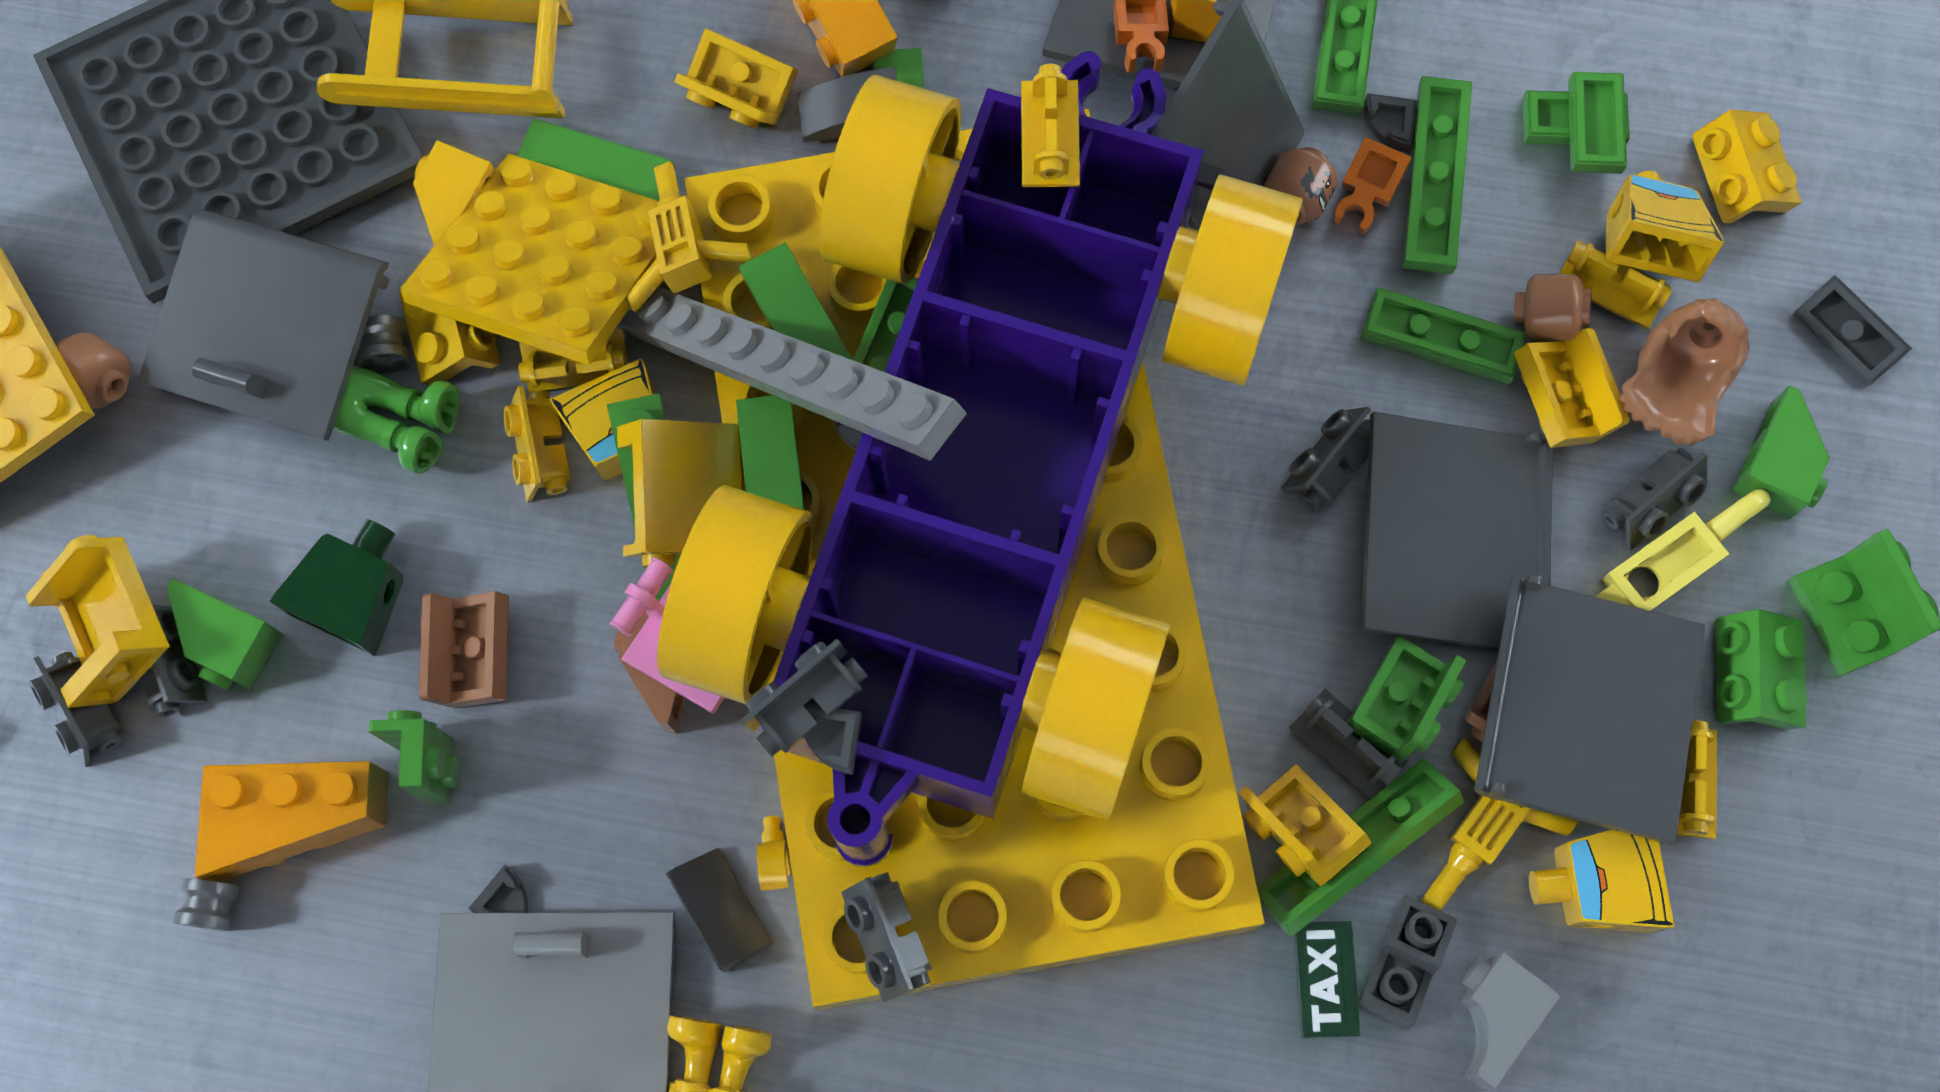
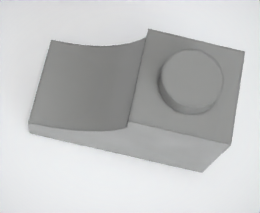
M1504 952L1491 956L1489 960L1481 956L1471 966L1461 982L1468 989L1459 1002L1469 1009L1476 1034L1474 1055L1464 1076L1482 1090L1497 1088L1561 997L1560 994Z

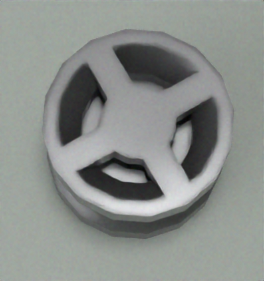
M392 315L369 316L360 343L361 349L356 355L357 366L376 373L395 372L407 367L410 364V353L403 346V339L407 335V325L404 319Z
M183 878L181 891L185 895L183 907L175 912L173 923L211 930L230 931L233 920L228 914L231 902L238 898L240 886L209 880Z

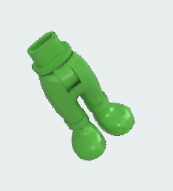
M353 365L333 429L348 436L380 445L383 449L392 452L398 451L399 462L404 469L419 474L425 473L435 464L443 451L441 437L437 433L420 426L406 427L405 423L383 417L370 411L369 408H382L409 420H417L436 431L450 434L458 416L460 406L459 389L453 383L438 380L433 382L422 395L418 389L405 387L384 375Z

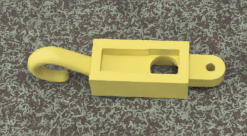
M1764 489L1753 490L1706 524L1694 511L1610 571L1601 580L1607 588L1595 597L1652 611L1729 555V552L1720 542L1747 520L1766 508L1771 501L1769 493ZM1637 568L1651 570L1658 578L1659 587L1657 592L1650 597H1641L1628 581L1630 572Z

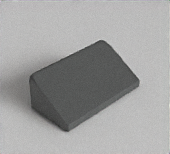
M1836 275L1794 311L1870 385L1912 349Z
M719 848L681 864L666 873L716 965L722 972L726 973L773 944Z

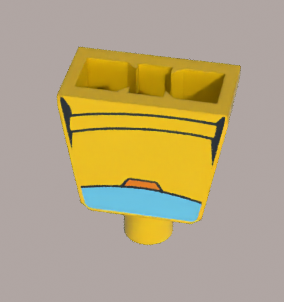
M1642 171L1637 175L1628 176L1606 215V260L1616 264L1699 283L1724 244L1723 237L1700 194L1693 188L1662 181L1661 176L1655 171Z
M641 358L551 398L550 401L603 480H610L621 475L622 471L607 404L656 394L652 378Z
M1611 829L1575 839L1556 847L1554 850L1555 869L1534 870L1529 873V890L1534 904L1562 902L1565 921L1569 927L1642 933L1660 932L1675 927L1659 841Z

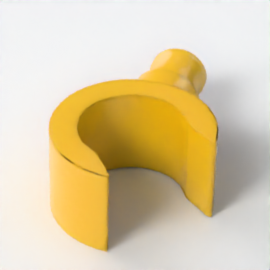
M774 815L763 819L764 832L761 834L762 843H757V869L761 891L789 888L788 876H791L787 842L784 840L783 832L780 830L781 819Z

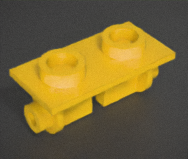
M1044 64L1039 67V73L1034 76L1033 81H1021L1022 187H1080L1078 80H1067V76L1062 73V68L1057 64Z
M1577 240L1559 274L1578 275L1583 282V287H1592L1591 302L1648 330L1659 309H1662L1672 292L1671 286L1665 284V280L1661 278L1657 280L1633 267L1608 262L1606 254L1593 248V244L1588 243L1587 245Z
M616 328L590 365L519 342L523 361L518 365L519 376L522 383H527L529 392L580 386L629 364L623 328Z
M518 386L510 405H506L504 408V426L507 436H514L517 454L513 455L512 460L516 485H523L526 502H532L538 488L546 487V492L550 495L566 492L568 490L567 483L571 480L564 444L547 446L544 444V440L560 439L562 436L559 415L550 401V393L544 390L536 391L529 395V399H526L524 386Z
M1693 720L1677 836L1716 839L1717 730L1709 729V723L1706 721Z

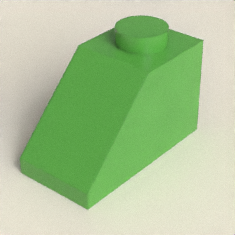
M1789 385L1770 403L1731 489L1732 492L1743 497L1756 489L1766 490L1771 498L1766 508L1789 519L1806 506L1813 508L1819 502L1828 484V479L1822 477V474L1830 459L1799 389Z
M171 578L166 588L184 656L203 667L198 677L227 691L233 682L252 690L283 633L257 617Z

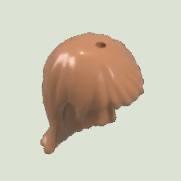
M1716 298L1696 299L1694 302L1673 310L1669 316L1660 321L1649 333L1638 357L1636 374L1622 385L1623 393L1619 398L1624 403L1623 411L1631 413L1633 421H1641L1645 430L1660 431L1662 438H1671L1675 445L1687 444L1692 446L1696 442L1705 441L1707 437L1713 436L1716 433L1715 424L1718 403L1740 372L1750 349L1748 340L1749 330L1741 316L1733 308Z

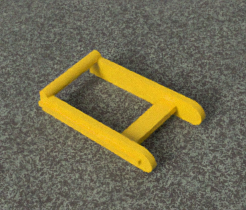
M331 0L333 4L345 10L372 12L365 75L328 73L320 76L317 80L316 92L322 99L344 105L565 119V109L554 92L552 84L558 25L573 26V16L569 11L567 0ZM405 14L537 23L532 86L399 78L398 70Z

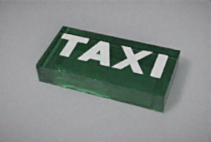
M1352 921L1310 922L1294 934L1301 1038L1359 1037L1361 1034Z

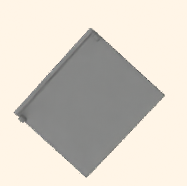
M440 913L427 1092H668L670 1036L667 1032V1024L672 1007L675 913Z

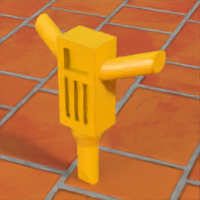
M671 161L653 168L659 201L657 207L647 212L657 258L627 295L628 302L635 313H637L663 280L675 294L711 279L712 274L708 259L747 262L755 258L748 243L704 240L699 215L686 195H680L674 165Z
M1464 736L1452 751V755L1476 783L1480 755ZM1480 795L1449 838L1454 842V845L1451 847L1448 863L1420 902L1441 911L1467 875L1479 869L1482 863L1484 865H1491L1522 821L1564 836H1568L1579 821Z

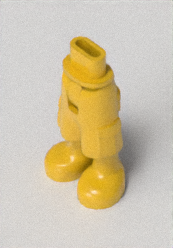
M670 1015L667 1024L668 1035L684 1047L686 1059L684 1079L678 1078L675 1081H670L668 1092H748L742 1090L748 1069L756 1057L763 1056L769 1051L773 1034L742 1026L725 1025L721 1043L724 1056L719 1085L712 1088L708 1081L714 1055L720 1042L723 1023Z

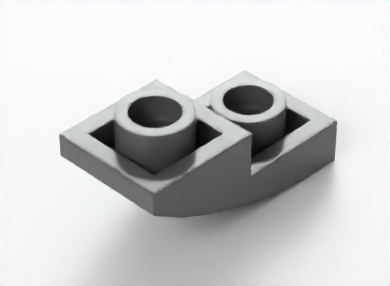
M889 67L859 72L832 79L798 92L803 142L839 138L852 104L867 79L876 74L897 80L896 68Z
M1405 895L1376 955L1356 1006L1403 1029L1409 1030L1415 1024L1432 976L1441 966L1458 919Z

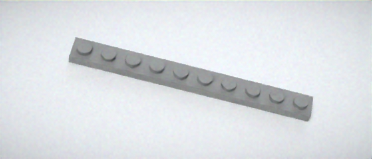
M657 287L637 313L630 307L616 327L623 328V333L929 461L932 460L967 414L954 398L677 293L674 294L661 287Z

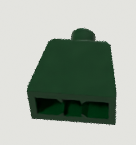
M366 519L352 545L330 534H324L274 593L270 602L287 615L375 656L403 583V574L392 564L382 559L396 534L383 525Z

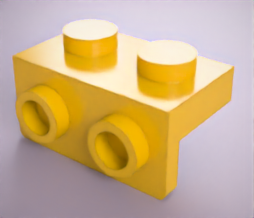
M705 28L687 75L677 73L674 83L688 89L687 99L710 109H714L716 102L732 109L729 118L757 129L760 122L777 125L799 69Z
M1730 109L1693 134L1694 145L1723 223H1733L1752 211L1786 213L1802 204L1796 187V174L1786 160L1780 143V130L1771 118L1770 113Z
M401 290L399 291L422 384L431 385L438 380L446 381L471 365L493 369L501 363L496 346L495 333L404 302Z
M1593 328L1580 330L1575 338L1569 341L1527 343L1513 352L1521 371L1522 380L1528 389L1537 412L1540 427L1547 438L1550 448L1593 444L1629 423L1628 413L1623 411L1624 403L1619 398V390Z
M1297 764L1258 797L1247 786L1238 792V795L1248 808V811L1242 817L1262 841L1272 836L1281 845L1275 851L1290 871L1296 877L1306 872L1320 887L1372 844L1367 834Z

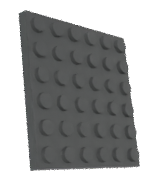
M149 0L33 55L143 293L153 304L165 299L191 217L197 210H207L296 235L415 177L416 167L423 157L399 108L335 104L322 99L317 94V80L324 74L365 75L368 48L348 10L336 6L331 0Z

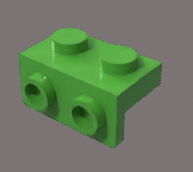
M1762 609L1721 616L1715 620L1716 719L1718 722L1734 724L1753 721L1787 730L1806 727L1807 691L1805 688L1804 658L1806 640L1804 636V622L1802 620Z
M1397 636L1390 643L1346 723L1360 737L1388 755L1392 756L1394 754L1399 762H1402L1416 749L1425 752L1440 731L1441 724L1435 721L1441 707L1449 708L1464 685V681L1458 678L1466 660L1456 654L1445 664L1404 637Z
M417 711L387 712V720H370L369 733L400 751L398 787L429 804L451 803V789L457 788L460 780V763L458 756L453 755V738L437 728L436 723L422 718V713Z

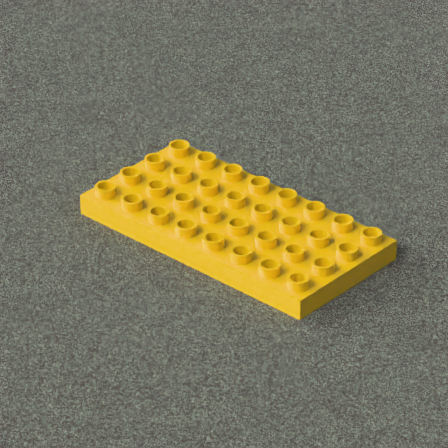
M1084 109L1086 116L1090 117L1089 109ZM972 129L960 130L956 160H962ZM835 152L684 178L687 198L699 215L704 240L748 243L755 257L786 242L853 359L887 279L827 262L821 257L819 249L820 217L827 179ZM929 248L914 278L919 279ZM708 259L712 278L701 282L704 304L771 329L740 274L738 266L745 262ZM1142 362L1048 650L1050 653L1061 656L1083 597L1171 624L1109 822L1021 793L1037 734L1036 731L1023 728L993 819L911 792L886 822L890 834H893L892 848L887 857L873 866H854L845 861L838 852L835 839L830 833L827 823L828 811L834 802L833 769L826 764L780 750L774 755L812 1005L818 1011L882 999L879 990L873 986L868 978L865 965L866 956L857 933L847 923L844 913L845 902L841 892L865 878H873L886 872L889 873L892 882L898 881L912 920L895 927L897 935L901 937L917 931L929 964L932 967L931 970L927 971L931 983L899 996L1258 930L1265 924L1144 362ZM714 371L722 423L738 424L736 400L772 395ZM792 403L805 510L812 512L815 521L813 550L807 576L811 577L856 451L849 447L841 438L834 420ZM741 451L742 490L746 491ZM784 651L781 654V657L777 663V666L768 684L772 683L775 678Z

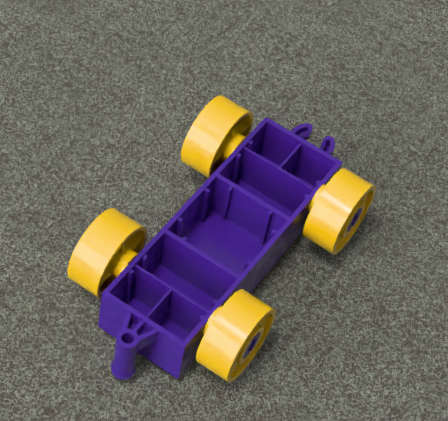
M1092 51L1082 52L1063 67L1062 73L1067 76V80H1078L1080 187H1022L1021 97L987 88L962 160L959 161L955 159L961 127V103L958 98L876 74L867 79L848 113L830 167L820 217V254L822 259L827 262L906 285L917 273L929 248L885 373L954 398L967 414L931 461L865 433L862 434L811 577L807 576L815 533V521L812 512L727 485L719 487L707 500L682 550L668 592L659 632L657 664L659 673L663 678L747 704L759 690L768 684L783 651L784 653L773 680L779 687L798 672L794 664L808 649L819 642H824L826 646H829L836 639L841 642L848 652L839 659L842 665L853 657L868 675L859 683L862 690L838 708L861 712L862 720L853 775L844 774L833 769L834 802L828 811L827 818L828 827L835 839L838 852L845 861L854 866H873L887 857L892 848L893 834H890L886 822L911 792L993 819L1023 728L1036 731L1037 734L1021 793L1107 822L1110 820L1171 624L1083 597L1061 656L1048 652L1162 300L1176 304L1162 362L1245 386L1303 198L1219 174L1199 231L1188 228L1187 224L1193 208L1204 150L1151 135L1165 112L1167 96L1161 76L1154 69L1146 68L1138 73L1131 93L1133 112L1124 123L1115 125L1087 117L1083 108V103L1087 96L1099 86L1100 57ZM813 699L810 703L807 704V705L819 706L818 703H817L814 699ZM805 738L801 739L788 751L789 753L823 763L811 751Z

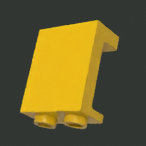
M639 419L617 427L618 448L632 449L635 542L623 546V557H642V567H648L653 557L661 560L668 566H675V558H680L698 515L715 490L723 485L742 490L739 424Z
M83 535L73 539L26 594L30 607L52 605L58 607L82 665L60 689L68 708L118 703L170 647L124 537L99 538L96 535Z

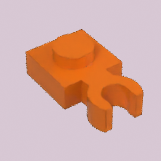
M1113 0L1116 45H1127L1124 59L1126 71L1134 73L1136 58L1147 57L1152 60L1153 69L1161 72L1165 55L1163 45H1167L1169 34L1166 0Z
M1365 137L1342 181V188L1353 192V194L1343 198L1338 203L1335 209V223L1340 225L1347 212L1357 210L1364 217L1360 223L1358 233L1362 235L1368 233L1374 220V202L1387 208L1389 207L1411 163L1412 157Z

